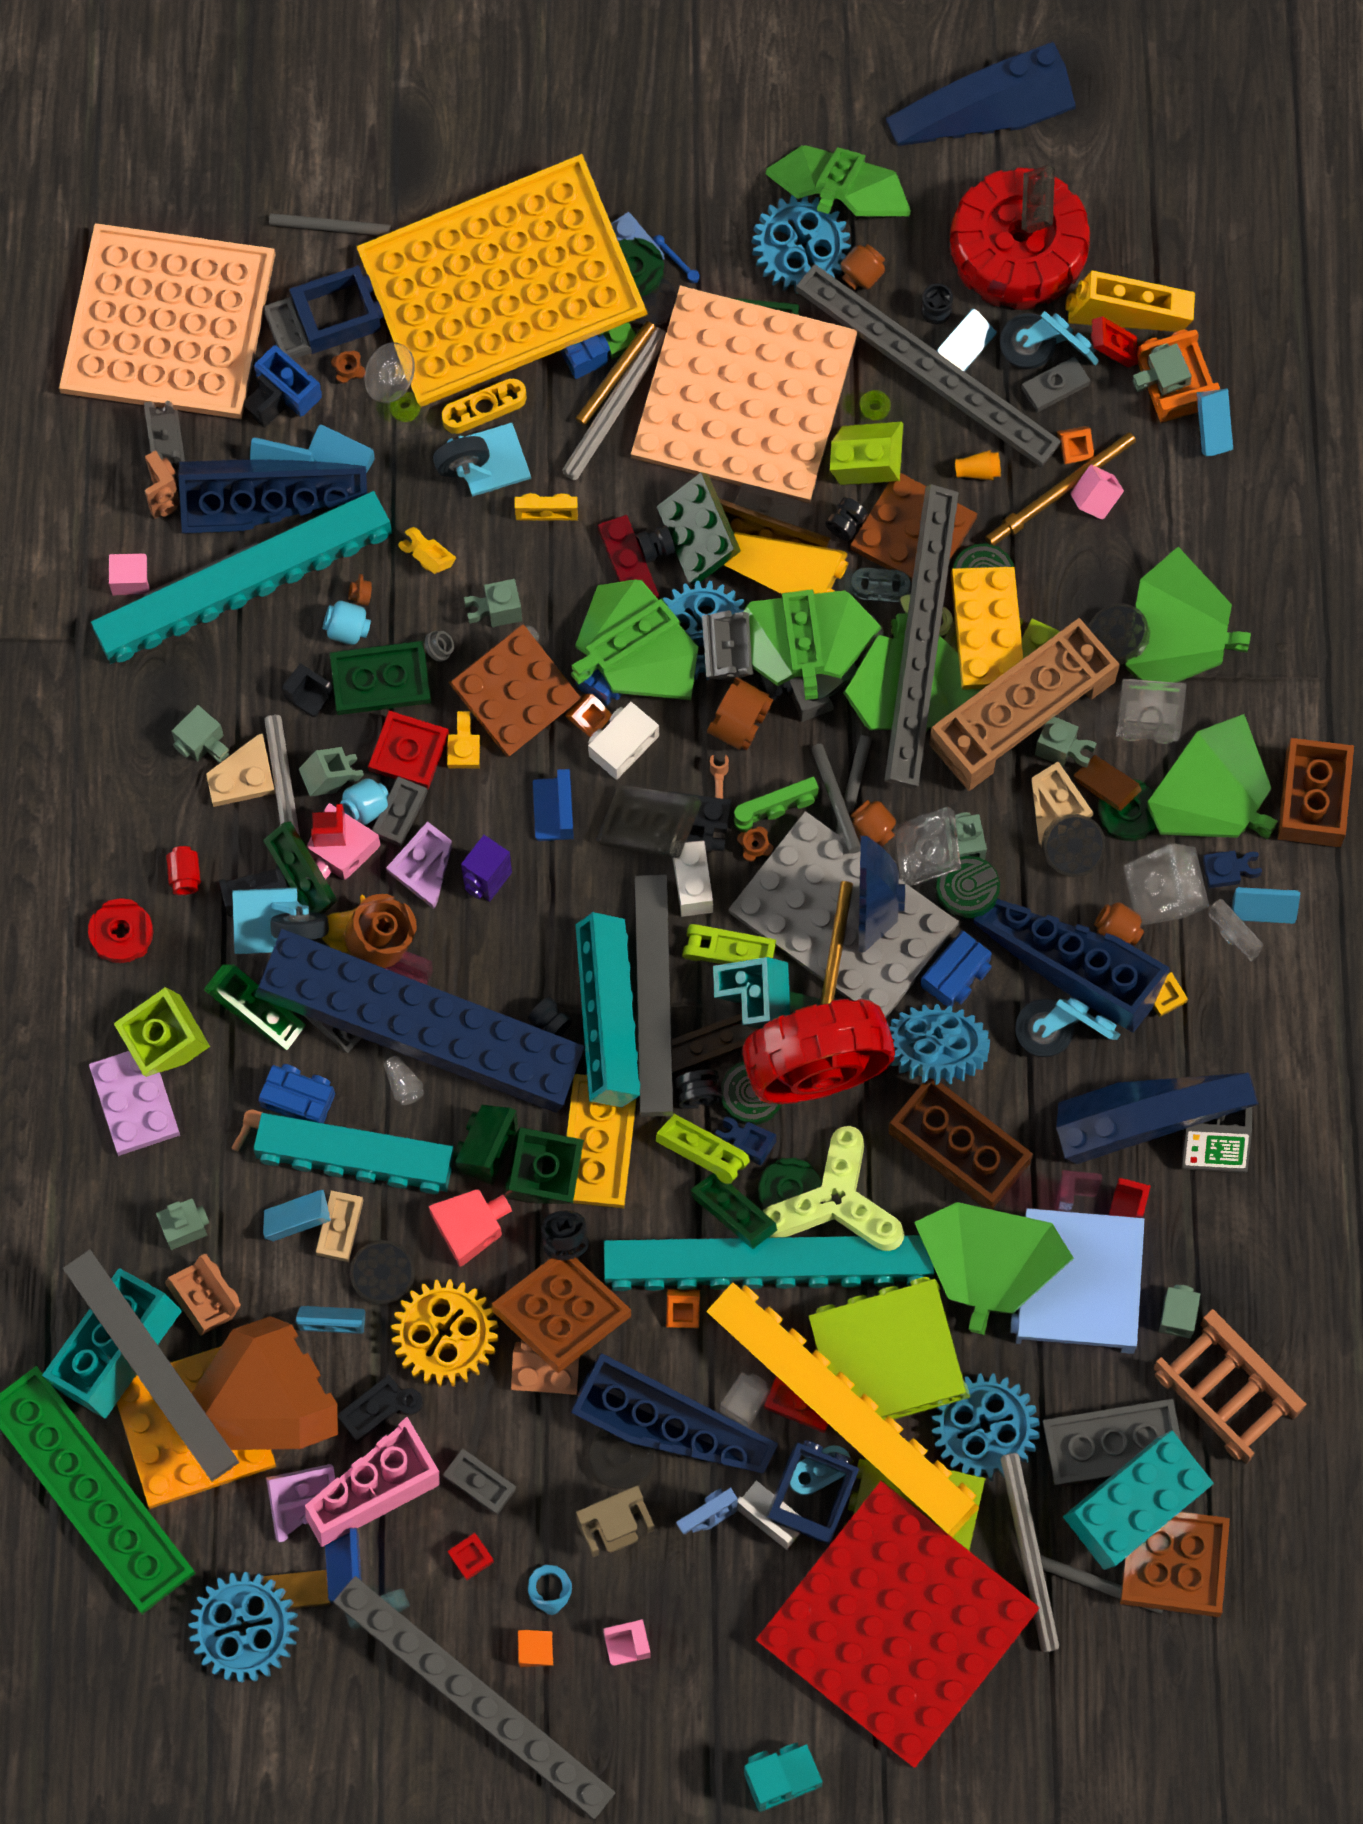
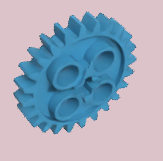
M791 195L789 204H786L780 198L778 201L779 209L770 204L767 210L769 215L762 213L759 218L762 224L755 225L754 231L759 235L753 236L751 243L759 246L753 248L752 255L761 256L757 260L756 266H766L763 277L771 274L774 275L772 285H776L780 280L783 281L784 291L789 288L790 284L794 285L796 290V285L811 269L807 262V257L812 264H816L835 278L833 273L841 275L840 263L846 257L843 253H848L851 249V245L843 243L849 240L850 233L841 232L846 226V221L836 222L839 211L832 214L817 211L818 197L814 199L812 204L808 203L807 196L803 197L801 202H797L796 198ZM811 220L816 228L811 230L805 229L801 225V221ZM788 221H792L794 223L795 231L792 228V226L788 224ZM775 232H783L788 236V240L780 242L774 238L773 234ZM797 238L801 244L807 243L805 250L802 245H795ZM822 246L828 250L829 255L819 256L815 253L814 248ZM791 258L797 259L802 267L797 269L791 268L787 264V260Z
M698 580L695 583V589L692 590L684 583L682 594L673 589V600L666 597L662 599L680 620V623H684L689 627L685 632L698 647H704L703 615L722 611H731L732 614L744 611L742 610L744 599L734 602V590L726 595L724 594V584H721L717 590H714L712 581L708 582L706 588H702ZM702 606H710L714 611L709 614H703L698 609ZM690 610L693 613L694 618H692V616L685 611ZM697 623H698V626L702 629V630H700V631H698V632H697ZM705 654L697 655L694 680H697L700 672L704 673L706 677Z
M936 1004L934 1010H929L926 1005H922V1011L918 1012L915 1008L911 1007L910 1015L900 1012L899 1020H891L889 1028L895 1050V1057L891 1066L899 1065L900 1074L910 1071L909 1079L919 1075L922 1076V1083L932 1078L936 1085L939 1084L940 1079H945L949 1084H952L953 1077L964 1081L965 1073L975 1076V1070H982L983 1062L988 1061L990 1048L988 1031L983 1030L982 1022L975 1023L974 1015L965 1018L963 1009L954 1013L952 1012V1006H948L946 1010H941L939 1004Z
M979 1373L977 1383H972L967 1376L965 1377V1383L968 1386L971 1398L937 1407V1410L942 1415L932 1416L933 1423L940 1426L932 1429V1435L934 1437H941L934 1444L936 1449H945L941 1454L943 1461L953 1458L950 1464L951 1470L954 1471L962 1466V1473L965 1474L974 1471L975 1476L981 1477L982 1473H987L991 1482L994 1479V1472L999 1471L1000 1475L1004 1478L1001 1456L1018 1453L1020 1461L1028 1463L1029 1460L1025 1450L1033 1452L1036 1450L1035 1445L1029 1440L1039 1439V1432L1031 1429L1040 1425L1039 1418L1030 1417L1037 1412L1036 1406H1025L1030 1401V1395L1027 1393L1019 1397L1018 1395L1021 1391L1019 1384L1009 1389V1379L1007 1377L998 1384L995 1374L991 1375L989 1382H984L982 1374ZM993 1400H999L1004 1403L1003 1409L996 1413H992L986 1408L989 1402ZM961 1412H969L973 1415V1419L968 1424L962 1425L955 1420ZM1011 1415L1014 1417L1011 1421H1002L1007 1416ZM987 1422L991 1431L985 1433L981 1429V1423ZM1010 1430L1016 1434V1437L1010 1443H1003L998 1439L1001 1432ZM960 1434H968L963 1439L958 1438ZM973 1442H981L985 1445L982 1453L973 1455L967 1451L968 1446Z
M248 1572L243 1573L241 1581H239L236 1574L230 1573L229 1584L223 1579L218 1578L219 1589L215 1590L207 1586L206 1590L210 1597L208 1599L198 1597L197 1600L203 1605L202 1609L191 1610V1613L199 1618L198 1622L189 1623V1627L198 1630V1634L190 1637V1641L200 1642L201 1644L194 1653L196 1655L206 1654L201 1663L203 1666L215 1663L212 1669L213 1674L218 1675L225 1669L224 1679L229 1681L234 1673H236L237 1680L240 1683H244L246 1673H249L252 1681H258V1671L260 1670L265 1676H271L269 1666L272 1664L277 1668H281L279 1656L282 1655L288 1658L291 1656L285 1649L286 1645H296L297 1643L289 1638V1634L299 1631L298 1627L290 1625V1621L297 1618L298 1614L287 1611L294 1602L290 1599L281 1600L286 1592L283 1588L273 1592L276 1583L274 1580L270 1579L263 1586V1575L257 1574L253 1582H251V1576ZM261 1598L264 1602V1610L261 1614L253 1616L249 1611V1605L253 1599ZM229 1606L232 1616L228 1622L220 1624L217 1620V1612L221 1607ZM267 1618L273 1619L271 1624L247 1628L246 1635L239 1631H233L218 1637L215 1635L217 1630L240 1627L242 1619L248 1623H257ZM262 1631H268L271 1635L270 1645L264 1649H259L256 1644L257 1635ZM235 1638L239 1645L238 1651L235 1655L227 1657L223 1651L224 1644L227 1640Z

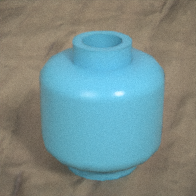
M340 600L334 606H328L322 629L327 630V637L331 640L355 645L360 637H367L371 620L366 619L364 607Z
M365 778L348 787L343 792V800L340 804H343L344 812L359 823L367 825L376 820L380 813L386 810L389 793L382 783L377 784L374 780Z

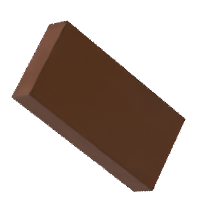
M1094 755L1089 760L1087 768L1082 767L1073 775L1078 784L1118 811H1121L1142 791L1139 783L1097 755Z

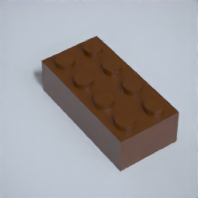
M932 1078L922 1083L889 1124L888 1133L986 1209H994L1030 1165L1033 1156L1032 1152L943 1083L939 1082L936 1085Z

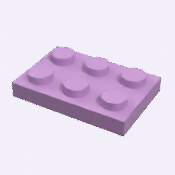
M130 1051L89 1064L118 1156L180 1136L160 1073L147 1077L143 1076Z

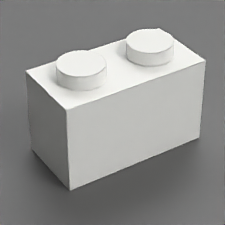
M632 702L625 708L619 707L610 717L609 725L604 730L598 729L588 741L589 757L616 780L659 737V725Z
M704 841L673 844V863L681 917L713 913V898Z

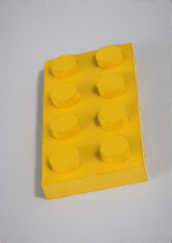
M1014 567L956 568L951 571L962 690L984 689L1023 660Z
M574 1074L567 1128L568 1137L584 1140L573 1203L624 1208L637 1098L623 1107L590 1102L587 1075Z

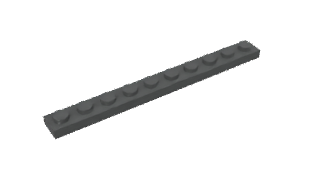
M816 264L811 267L796 285L795 291L843 326L855 329L857 336L1042 468L1060 446L1061 440Z
M933 484L925 487L885 774V782L910 789L919 786L959 492Z
M356 1576L353 1577L334 1600L333 1604L593 1820L615 1795L616 1792Z

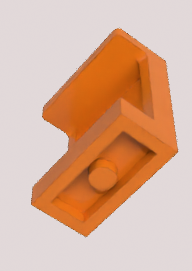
M1197 329L1191 331L1180 330L1173 333L1171 337L1160 340L1152 338L1142 343L1138 348V365L1142 372L1150 370L1148 355L1152 354L1151 351L1155 347L1166 343L1169 346L1177 343L1192 376L1190 385L1164 396L1161 395L1157 384L1148 387L1160 423L1197 413V392L1220 389L1218 383L1213 384L1198 345L1199 334Z

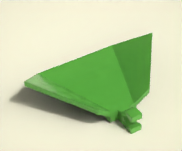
M805 145L800 146L766 169L765 174L797 199L819 193L821 201L818 204L817 211L829 214L836 198L841 200L855 216H910L911 210L897 174L893 170L865 163L866 155L839 147L836 148L834 153Z
M1179 547L1142 577L1139 584L1135 611L1143 619L1145 627L1144 636L1138 647L1127 654L1125 667L1152 692L1221 665L1224 648L1247 653L1251 633L1240 631L1227 632L1232 604ZM1138 624L1135 625L1133 630L1136 635L1143 627ZM1132 631L1130 638L1134 637V633ZM1135 638L1130 640L1129 647L1136 646Z
M634 579L598 585L575 645L576 649L587 655L572 665L574 671L571 672V676L575 681L581 684L595 670L599 669L613 693L691 700L699 647L680 626V620L662 599H657L642 580Z
M813 590L782 593V598L751 601L743 611L749 613L753 669L777 686L795 677L802 676L805 700L818 699L816 674H824L841 679L881 630V626L845 590L814 594Z
M908 613L897 614L896 619L891 620L894 638L878 635L844 691V695L864 726L869 730H892ZM940 635L926 731L982 690H962L958 653Z
M1245 715L1237 716L1196 732L1147 802L1148 810L1160 835L1238 838L1249 827L1267 840L1269 839L1278 821L1268 815L1257 813L1269 794L1271 785Z
M956 1202L914 1222L947 1298L975 1308L968 1329L972 1333L985 1335L990 1311L1013 1314L1074 1259L1053 1223Z

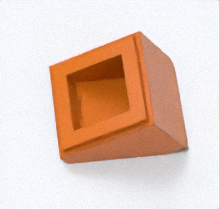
M1083 426L1057 431L1058 439L1061 440L1060 449L1064 464L1091 460L1095 457L1091 428Z
M584 694L565 714L569 721L589 737L598 729H602L612 716L611 712L594 694Z
M668 1289L666 1327L699 1328L700 1290Z
M518 1630L520 1667L553 1666L552 1631Z

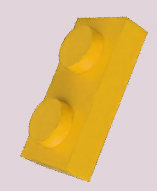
M531 493L524 494L522 497H515L516 520H578L577 497H571L563 493L555 494L553 497H540L537 494Z

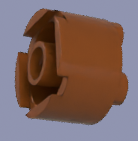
M736 677L715 713L716 717L710 723L706 733L738 750L742 748L747 751L759 726L755 725V722L762 724L773 699L769 698L768 693Z
M375 894L365 898L354 911L345 929V942L351 955L382 968L390 967L400 961L412 943L417 929L416 919L410 907L405 903L402 904L395 900V897L389 894Z

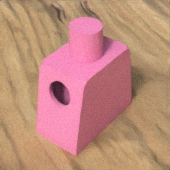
M329 803L324 812H336V807ZM345 813L346 846L314 847L311 837L306 848L325 880L331 872L345 880L380 847L379 835Z

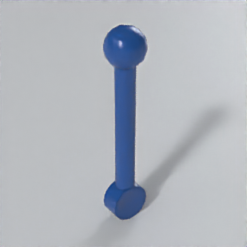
M656 235L653 241L687 274L688 282H698L699 273L696 270H690L669 248L662 235Z

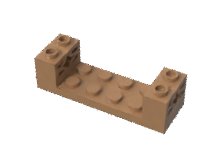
M1078 618L932 726L929 745L966 789L970 791L994 773L995 762L999 757L1084 694L1092 700L1114 684L1120 664L1084 622Z

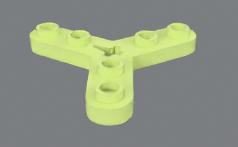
M843 1126L833 1133L822 1187L776 1203L763 1210L766 1215L775 1221L778 1230L768 1238H785L835 1219L882 1251H891L901 1245L904 1239V1232L900 1221L856 1192L864 1152L863 1136L857 1128ZM837 1194L841 1198L842 1203L836 1205L832 1201V1196Z

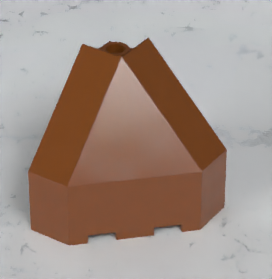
M269 1316L232 1329L192 1392L196 1401L231 1450L302 1449L338 1435L337 1403L332 1394H325L317 1379L321 1375L308 1353L302 1354L295 1341L298 1334L292 1324Z

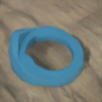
M544 1565L535 1569L529 1578L528 1593L532 1604L550 1615L557 1614L567 1604L571 1595L572 1584L566 1572L554 1565ZM546 1574L557 1576L561 1580L563 1588L559 1599L544 1601L536 1589L538 1579Z

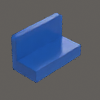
M570 769L557 770V778L533 780L536 840L574 839Z
M349 1528L350 1533L325 1545L328 1600L330 1603L334 1602L354 1576L362 1581L357 1528Z

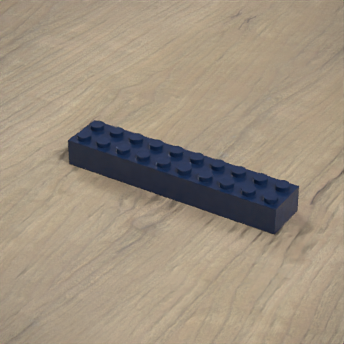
M282 928L255 993L257 998L555 1113L564 1105L585 1047Z

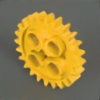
M451 1279L448 1280L446 1288H441L438 1280H435L433 1290H429L425 1284H422L423 1294L419 1296L416 1292L411 1291L412 1303L404 1300L401 1301V1306L405 1313L395 1312L394 1314L395 1318L401 1322V1324L391 1325L392 1331L400 1334L392 1338V1344L402 1346L395 1351L396 1357L406 1356L402 1363L403 1368L406 1369L414 1366L412 1370L414 1378L424 1373L425 1384H428L432 1377H436L438 1387H441L444 1378H448L451 1386H455L457 1376H460L466 1383L468 1382L467 1372L471 1371L477 1376L480 1374L477 1366L478 1363L486 1366L489 1365L485 1353L495 1354V1348L489 1342L498 1341V1335L489 1331L498 1328L497 1321L488 1320L494 1315V1312H492V1308L483 1310L487 1304L486 1297L475 1300L478 1294L476 1288L472 1289L468 1294L465 1293L466 1286L464 1282L459 1285L458 1289H453ZM439 1304H445L450 1308L449 1313L444 1317H437L432 1313L433 1309ZM458 1310H463V1314L460 1315V1316L455 1320V1322H453L452 1325L450 1326V1324H451V1322L453 1321V1319H454L455 1314L457 1313V1311H458ZM464 1323H473L477 1327L476 1331L470 1336L462 1335L459 1329ZM450 1326L451 1336L444 1335L439 1341L438 1330L445 1331ZM420 1330H425L431 1334L430 1339L423 1344L413 1340L414 1334ZM439 1341L432 1356L428 1357L426 1353ZM453 1349L457 1352V1357L451 1362H444L439 1358L442 1351Z

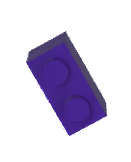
M486 835L481 837L461 863L465 890L477 899L483 897L489 902L512 874L510 852Z

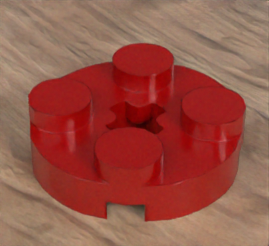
M118 898L107 901L96 914L92 915L88 924V935L93 948L100 958L114 963H126L136 958H141L147 953L153 939V925L146 910L140 907L138 903L130 899ZM118 924H124L125 929H129V933L125 934L122 938L112 934V930L118 929Z

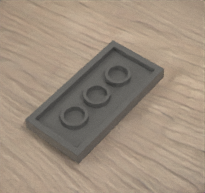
M1173 1399L1042 1421L1054 1487L1108 1479L1156 1438L1173 1430L1181 1440Z

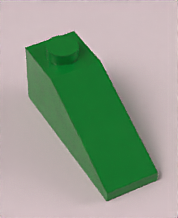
M222 965L203 990L228 1011L284 1050H288L306 1024L288 1009L255 997L259 985L237 966Z

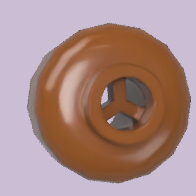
M869 244L865 247L856 245L840 263L841 270L844 273L841 279L853 290L858 286L864 290H869L884 274L885 266L883 262L885 259Z
M866 800L850 814L853 827L860 841L861 836H868L882 847L895 836L891 830L896 825V819L880 801H873L871 803L869 800Z
M1120 902L1112 905L1106 904L1094 923V926L1097 927V934L1105 936L1108 933L1133 946L1138 943L1144 932L1140 928L1142 923L1141 915Z

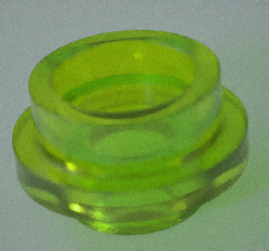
M879 390L865 393L860 400V411L867 419L881 420L890 411V399ZM876 403L880 405V409L873 410L870 408V405Z
M400 392L390 402L391 414L395 419L402 422L412 421L419 415L421 410V404L418 405L415 395L411 392ZM408 402L411 405L410 407L403 409L400 407V404Z

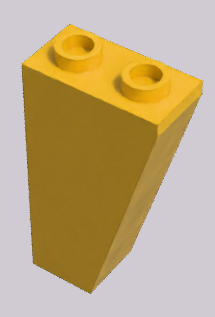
M1092 270L1084 280H1080L1076 289L1068 294L1065 309L1069 311L1068 323L1092 325V319L1103 316L1122 328L1177 332L1184 330L1194 319L1195 292Z
M733 532L741 552L724 564L781 594L804 590H813L814 594L835 592L832 586L836 578L841 579L848 567V562L845 561L848 553L842 550Z

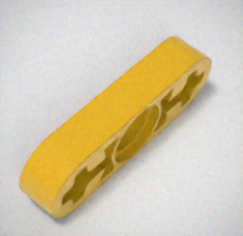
M507 379L449 403L442 411L443 426L448 432L459 434L520 409L526 402V388L520 380ZM512 389L514 393H517L518 398L512 399L511 396L507 395V391ZM497 394L499 395V400H501L502 402L501 406H498V400L495 396ZM481 400H489L493 404V408L486 413L479 412L475 406ZM468 406L471 408L473 418H470L469 412L467 413ZM456 413L458 416H461V422L456 423L454 419L451 420V414Z

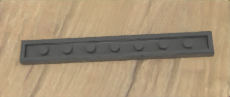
M667 875L635 876L641 1117L673 1116Z
M88 1250L63 1267L66 1275L211 1482L239 1464V1460L92 1251Z

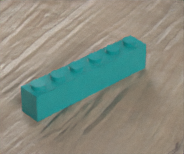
M592 912L575 925L589 1101L623 1107L640 1096V1081L637 1068L638 1052L635 1044V1021L633 1020L632 1008L633 993L630 984V962L628 961L627 949L628 934L626 933L625 919Z
M261 1113L253 1149L256 1158L266 1165L292 1164V1168L299 1171L309 1172L311 1168L324 1170V1174L332 1177H343V1174L354 1175L357 1180L362 1182L374 1183L375 1179L388 1181L387 1184L389 1186L402 1189L407 1188V1185L420 1187V1191L429 1194H438L439 1191L447 1192L454 1160L453 1146Z

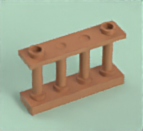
M1212 1309L1200 1324L1203 1328V1334L1170 1365L1161 1357L1156 1361L1153 1369L1157 1372L1155 1374L1157 1380L1167 1389L1172 1387L1226 1443L1225 1449L1235 1460L1239 1461L1242 1459L1247 1464L1255 1454L1249 1446L1282 1415H1289L1294 1420L1303 1411L1306 1403ZM1218 1343L1227 1352L1225 1354L1226 1358L1192 1389L1179 1374L1211 1344L1216 1345ZM1235 1367L1237 1369L1242 1367L1250 1375L1248 1378L1249 1382L1215 1413L1202 1398ZM1258 1391L1261 1393L1265 1391L1273 1399V1406L1239 1437L1225 1422Z

